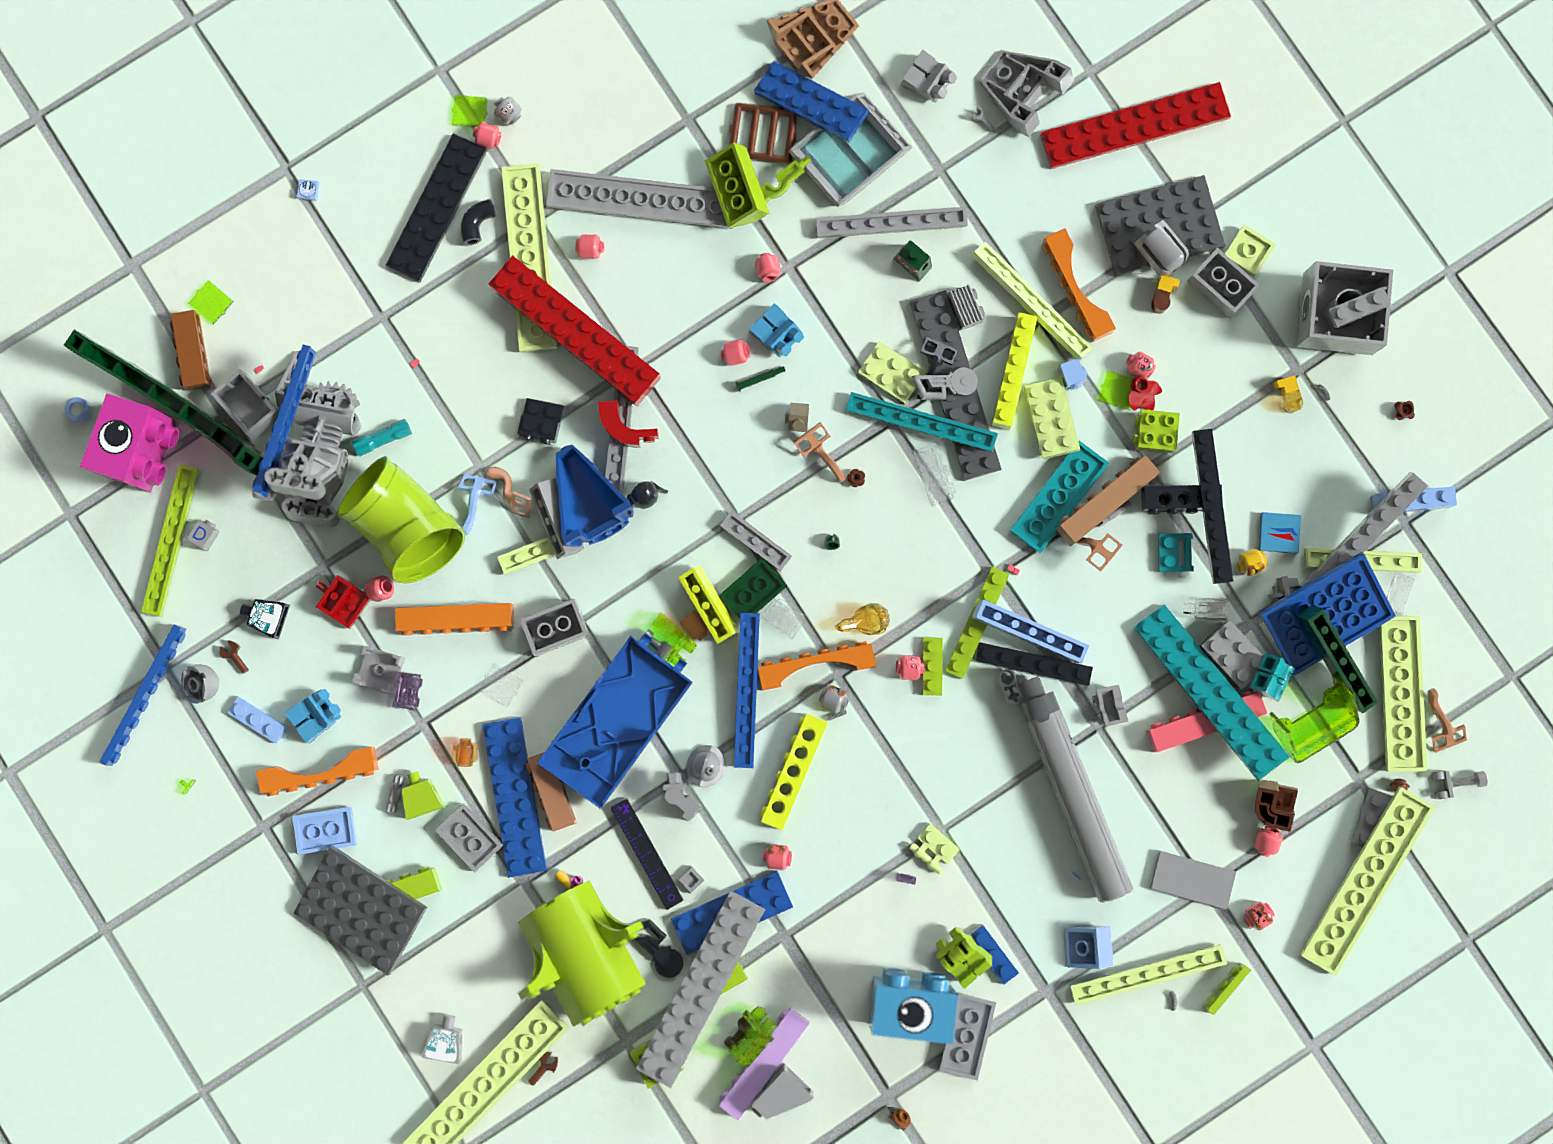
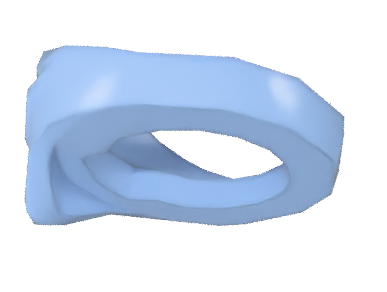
M75 397L67 402L65 414L69 420L76 423L86 422L91 419V409L85 399ZM82 403L84 410L78 416H73L70 411L72 405Z

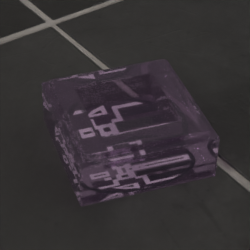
M896 873V881L915 885L916 877L914 875Z

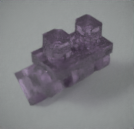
M398 671V681L394 692L395 700L392 707L416 711L420 701L418 691L423 683L421 674Z

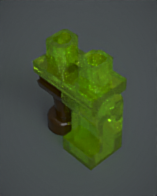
M757 1006L752 1012L745 1010L742 1013L743 1017L738 1019L739 1029L733 1037L728 1036L724 1040V1044L729 1048L728 1051L736 1063L747 1068L767 1047L768 1042L771 1043L774 1040L771 1034L777 1027L769 1018L762 1022L768 1013L760 1006Z

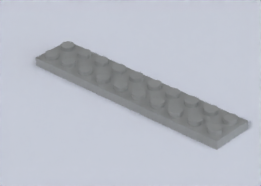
M551 169L546 201V207L728 228L713 187Z
M730 891L636 1068L637 1070L672 1088L766 909Z

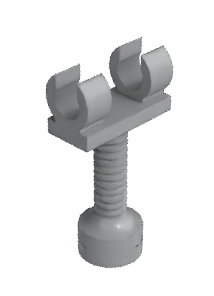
M1449 771L1431 773L1432 780L1443 779L1445 791L1435 792L1436 799L1453 798L1452 787L1476 784L1477 787L1488 785L1487 776L1484 771L1475 772L1473 777L1452 780L1450 779Z

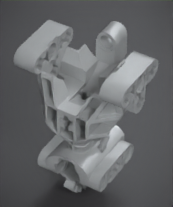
M327 381L326 386H323L321 382L319 383V388L313 385V391L309 388H304L294 417L297 425L304 426L301 439L287 438L277 468L269 469L266 472L265 480L270 487L267 498L258 496L254 492H252L253 498L272 501L274 496H277V493L291 494L292 498L285 499L281 505L284 514L289 520L333 528L338 525L340 518L337 515L336 509L330 504L341 489L348 469V452L346 449L339 448L342 434L356 436L361 429V423L357 414L354 413V409L360 405L359 400H356V394L352 392L351 388L346 389L345 384L339 387L338 382H335L331 386L330 382ZM309 511H315L312 515H307Z

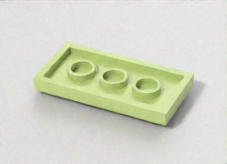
M1062 377L1025 386L1042 460L1080 451Z

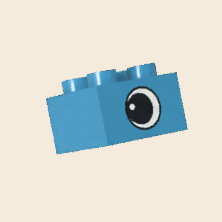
M883 968L882 977L873 976L868 1023L872 1035L953 1044L958 994L949 985L946 975L922 972V981L909 980L906 970Z

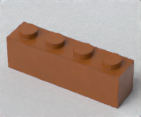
M195 310L171 314L170 327L175 335L173 345L178 353L176 363L181 372V375H179L181 386L188 391L211 387L200 314Z

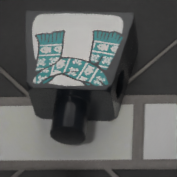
M255 599L252 606L246 604L241 606L240 615L248 617V626L271 638L279 639L290 604Z

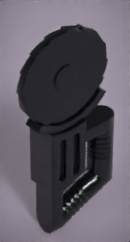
M651 919L641 922L644 927L642 930L649 928L659 939L655 941L650 935L642 938L638 936L635 940L653 957L652 961L655 962V969L661 976L667 978L675 977L683 969L682 955L677 950L671 949V946L661 947L659 945L667 935Z

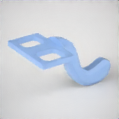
M467 474L463 475L459 489L469 491L470 494L467 517L462 526L465 535H468L473 527L478 497L481 494L492 496L497 481ZM465 479L475 481L473 487L463 486L462 484ZM484 483L494 485L491 491L482 490L481 487Z

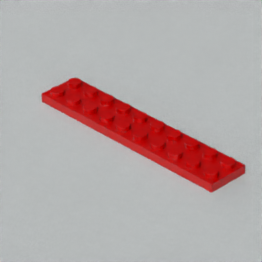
M1217 82L1043 131L1040 136L1050 168L1054 169L1228 120L1231 118V114L1221 82Z

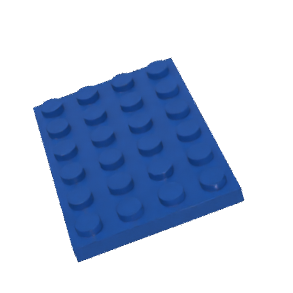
M1362 552L1259 612L1284 660L1294 668L1292 672L1294 676L1323 660L1297 617L1298 614L1311 605L1324 609L1345 646L1396 617L1365 554Z

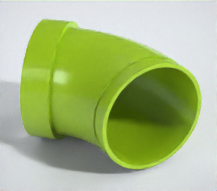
M386 456L373 462L357 478L344 496L337 511V515L340 518L345 519L349 525L356 529L382 555L384 566L394 580L399 583H414L435 574L458 554L465 541V533L451 514L444 512L437 502L398 465L392 463Z

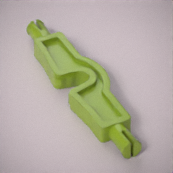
M808 155L799 162L794 160L776 174L775 178L779 182L778 187L774 188L769 182L762 185L761 190L766 203L771 199L782 196L789 189L790 184L804 173L803 168L812 162Z

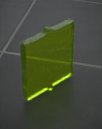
M455 95L454 106L451 109L453 112L452 126L479 127L482 122H485L486 115H488L486 111L488 98Z
M208 280L200 290L196 291L197 293L188 304L214 325L222 315L226 314L225 311L234 301Z
M1107 371L1104 382L1100 385L1102 389L1098 401L1130 410L1128 395L1131 392L1130 383L1133 378Z

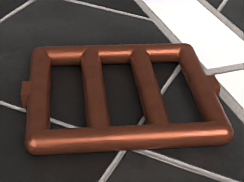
M737 102L734 107L732 125L730 124L729 133L731 134L729 145L733 142L737 143L741 111L753 112L747 149L750 159L789 164L792 155L788 151L793 147V143L796 142L797 116L779 107ZM760 113L771 114L766 153L755 152ZM778 115L789 116L784 156L773 154Z

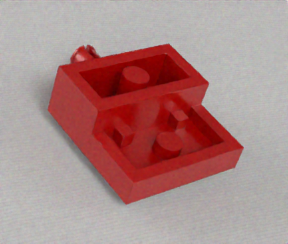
M339 575L336 576L329 587L319 581L317 583L319 585H316L315 588L322 591L324 595L315 607L348 629H351L370 602V599L365 592Z

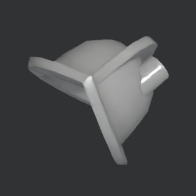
M703 745L696 748L690 754L686 770L693 784L698 787L707 788L721 780L725 772L726 763L719 749L712 745Z

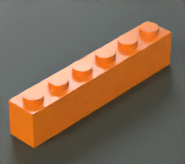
M512 603L395 608V628L403 636L413 635V632L421 631V635H430L432 631H440V634H450L451 630H459V633H470L471 629H478V632H490V628H497V631H509V627H514V607Z

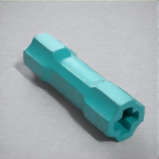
M404 418L391 424L389 427L353 440L352 443L356 453L359 456H363L378 447L411 435L412 431L407 420Z

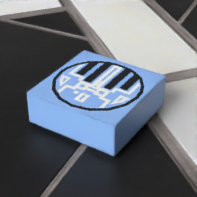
M299 179L297 198L317 201L320 183L313 180Z

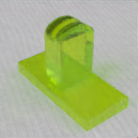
M181 779L179 783L185 787L181 794L186 795L196 780L191 779L187 783Z

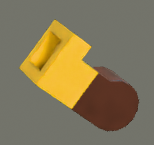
M1160 276L1151 303V308L1155 313H1164L1169 308L1171 291H1175L1178 288L1179 279Z

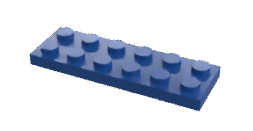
M775 61L772 62L754 89V93L759 97L848 143L869 113L868 109Z
M778 871L733 890L736 894L766 909L759 922L793 908ZM729 893L671 918L686 955L700 949Z

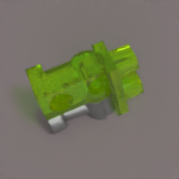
M661 612L650 626L664 636L665 639L660 642L653 637L654 633L650 629L645 632L653 638L649 644L669 664L676 665L680 658L686 662V659L679 655L681 650L684 648L692 654L697 647L694 641L690 639L691 636Z

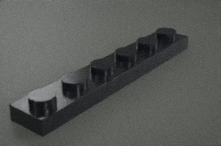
M979 642L975 660L976 662L1086 686L1090 685L1093 670L1091 666Z

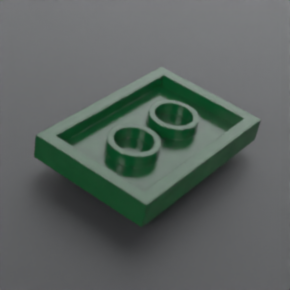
M761 558L719 596L740 619V613H758L788 586L768 563Z

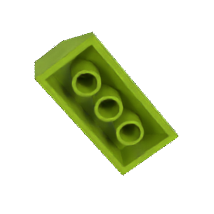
M733 142L705 160L728 228L755 223L770 214L745 146Z

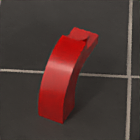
M618 401L598 402L601 422L608 434L618 443L632 448H641L640 440H643L644 443H653L655 439H659L658 428L635 430L626 427L620 420Z

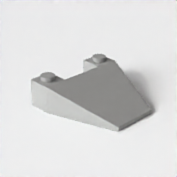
M1000 50L978 77V80L1013 129L1029 137L1040 124L1037 111L1031 107L1047 87L1064 94L1073 83L1074 77L1072 69L1058 60Z

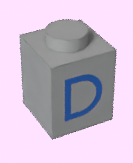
M207 519L205 522L198 520L186 539L208 551L220 531L215 529L216 524Z

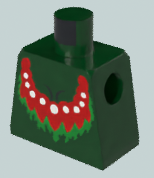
M911 240L893 257V260L919 282L932 268L931 257Z

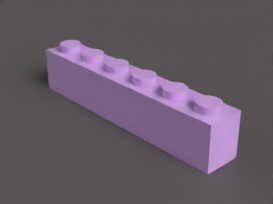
M792 1007L788 1011L786 1009L782 1011L778 1017L780 1021L777 1026H771L766 1033L768 1038L765 1042H759L754 1050L757 1053L753 1058L748 1057L743 1064L745 1069L741 1074L737 1073L731 1080L733 1084L729 1090L725 1089L719 1097L721 1100L719 1106L737 1120L740 1119L809 1025V1020Z

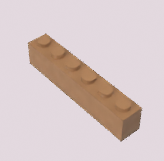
M1146 455L1141 459L1136 457L1129 463L1131 467L1127 471L1123 468L1115 475L1117 477L1115 481H1107L1101 486L1103 490L1099 494L1095 491L1087 498L1089 501L1087 504H1079L1073 509L1075 514L1071 517L1066 515L1059 521L1060 526L1056 530L1070 547L1160 473Z

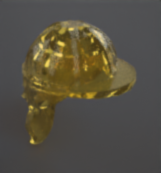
M868 603L858 608L853 617L842 619L835 625V628L841 632L857 629L866 635H880L886 631L890 623V615L888 610L881 604Z

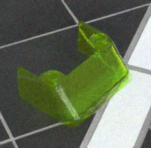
M1335 673L1332 674L1334 686L1324 691L1323 703L1295 721L1291 722L1289 718L1279 719L1273 712L1269 713L1273 731L1295 763L1307 760L1355 730L1360 723L1354 692Z

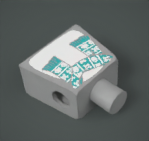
M444 1015L442 1025L435 1024L432 1027L422 1053V1058L459 1064L462 1061L463 1029L454 1027L455 1016Z

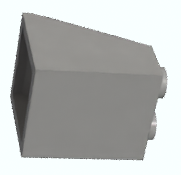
M784 1063L752 1101V1111L759 1118L763 1116L767 1120L810 1102L814 1098L813 1090Z

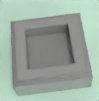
M691 866L677 880L691 894L705 879Z

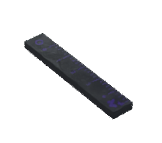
M628 798L610 808L666 910L684 901Z

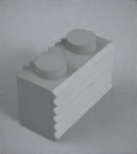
M970 284L948 293L953 313L961 331L983 322V317L985 316L982 306H978L976 301L978 299L977 292L974 288L971 289Z

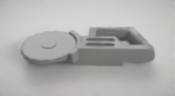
M965 367L958 368L954 372H950L949 375L912 376V381L922 400H945L946 389H949L953 395L956 393L963 396L970 395L978 386V378L975 372ZM921 380H926L930 389H940L941 392H926Z

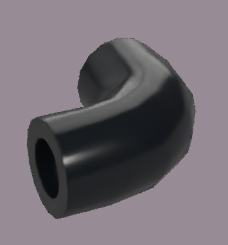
M491 199L480 201L472 205L465 212L461 222V236L464 245H475L482 241L479 231L480 224L487 219L496 217Z

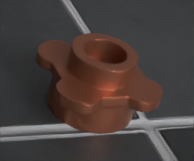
M1412 401L1395 403L1394 408L1397 411V420H1402L1403 418L1413 419L1415 417Z

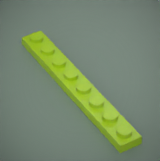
M178 465L141 610L142 613L159 617L163 615L200 470L198 468Z

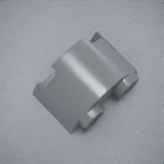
M1119 685L1096 689V695L1092 696L1094 707H1098L1099 714H1097V720L1099 725L1106 727L1129 722L1126 709L1123 706Z

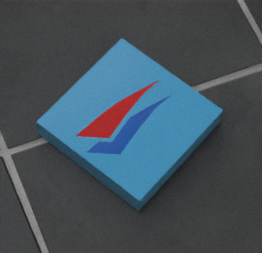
M1262 512L1259 551L1298 554L1301 515Z

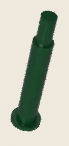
M784 366L775 370L772 369L744 381H736L735 384L738 391L741 392V389L773 378L775 375L786 370Z

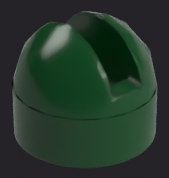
M828 534L825 537L826 549L835 550L840 547V539L836 534Z

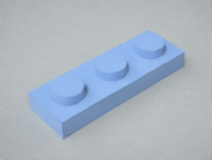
M241 697L236 698L227 712L274 743L279 742L288 728Z

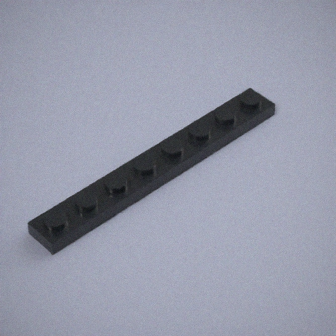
M1212 428L1194 430L1191 433L1212 584L1234 582Z

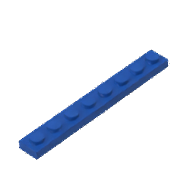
M303 344L301 350L298 351L297 363L291 371L289 386L284 391L285 397L283 403L279 406L277 421L272 426L270 441L266 443V452L264 458L260 461L258 476L253 481L252 491L258 496L267 498L270 487L265 480V474L269 469L277 468L317 353L311 346Z
M740 613L734 768H754L760 613Z
M176 624L173 625L99 762L103 765L113 766L120 759V751L128 744L132 729H135L139 724L138 718L140 714L147 709L149 705L148 700L156 692L159 679L166 674L167 665L175 657L178 644L182 643L185 639L186 628Z

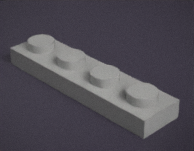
M732 510L720 524L721 528L780 572L792 558V555Z

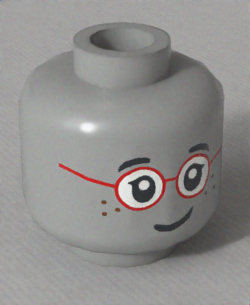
M508 96L505 99L500 97L494 104L496 106L494 114L506 125H513L522 116L520 113L522 107L512 97Z

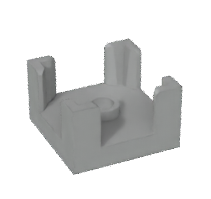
M364 645L361 655L365 656L359 674L355 673L352 683L394 695L405 658Z

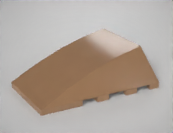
M826 0L814 4L813 7H804L797 12L786 13L779 18L767 20L775 46L797 73L810 79L815 77L859 27L858 23L839 0Z

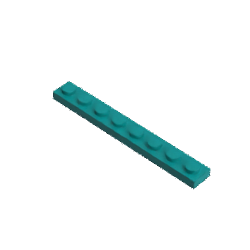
M851 392L846 407L848 412L992 453L998 433L854 392Z

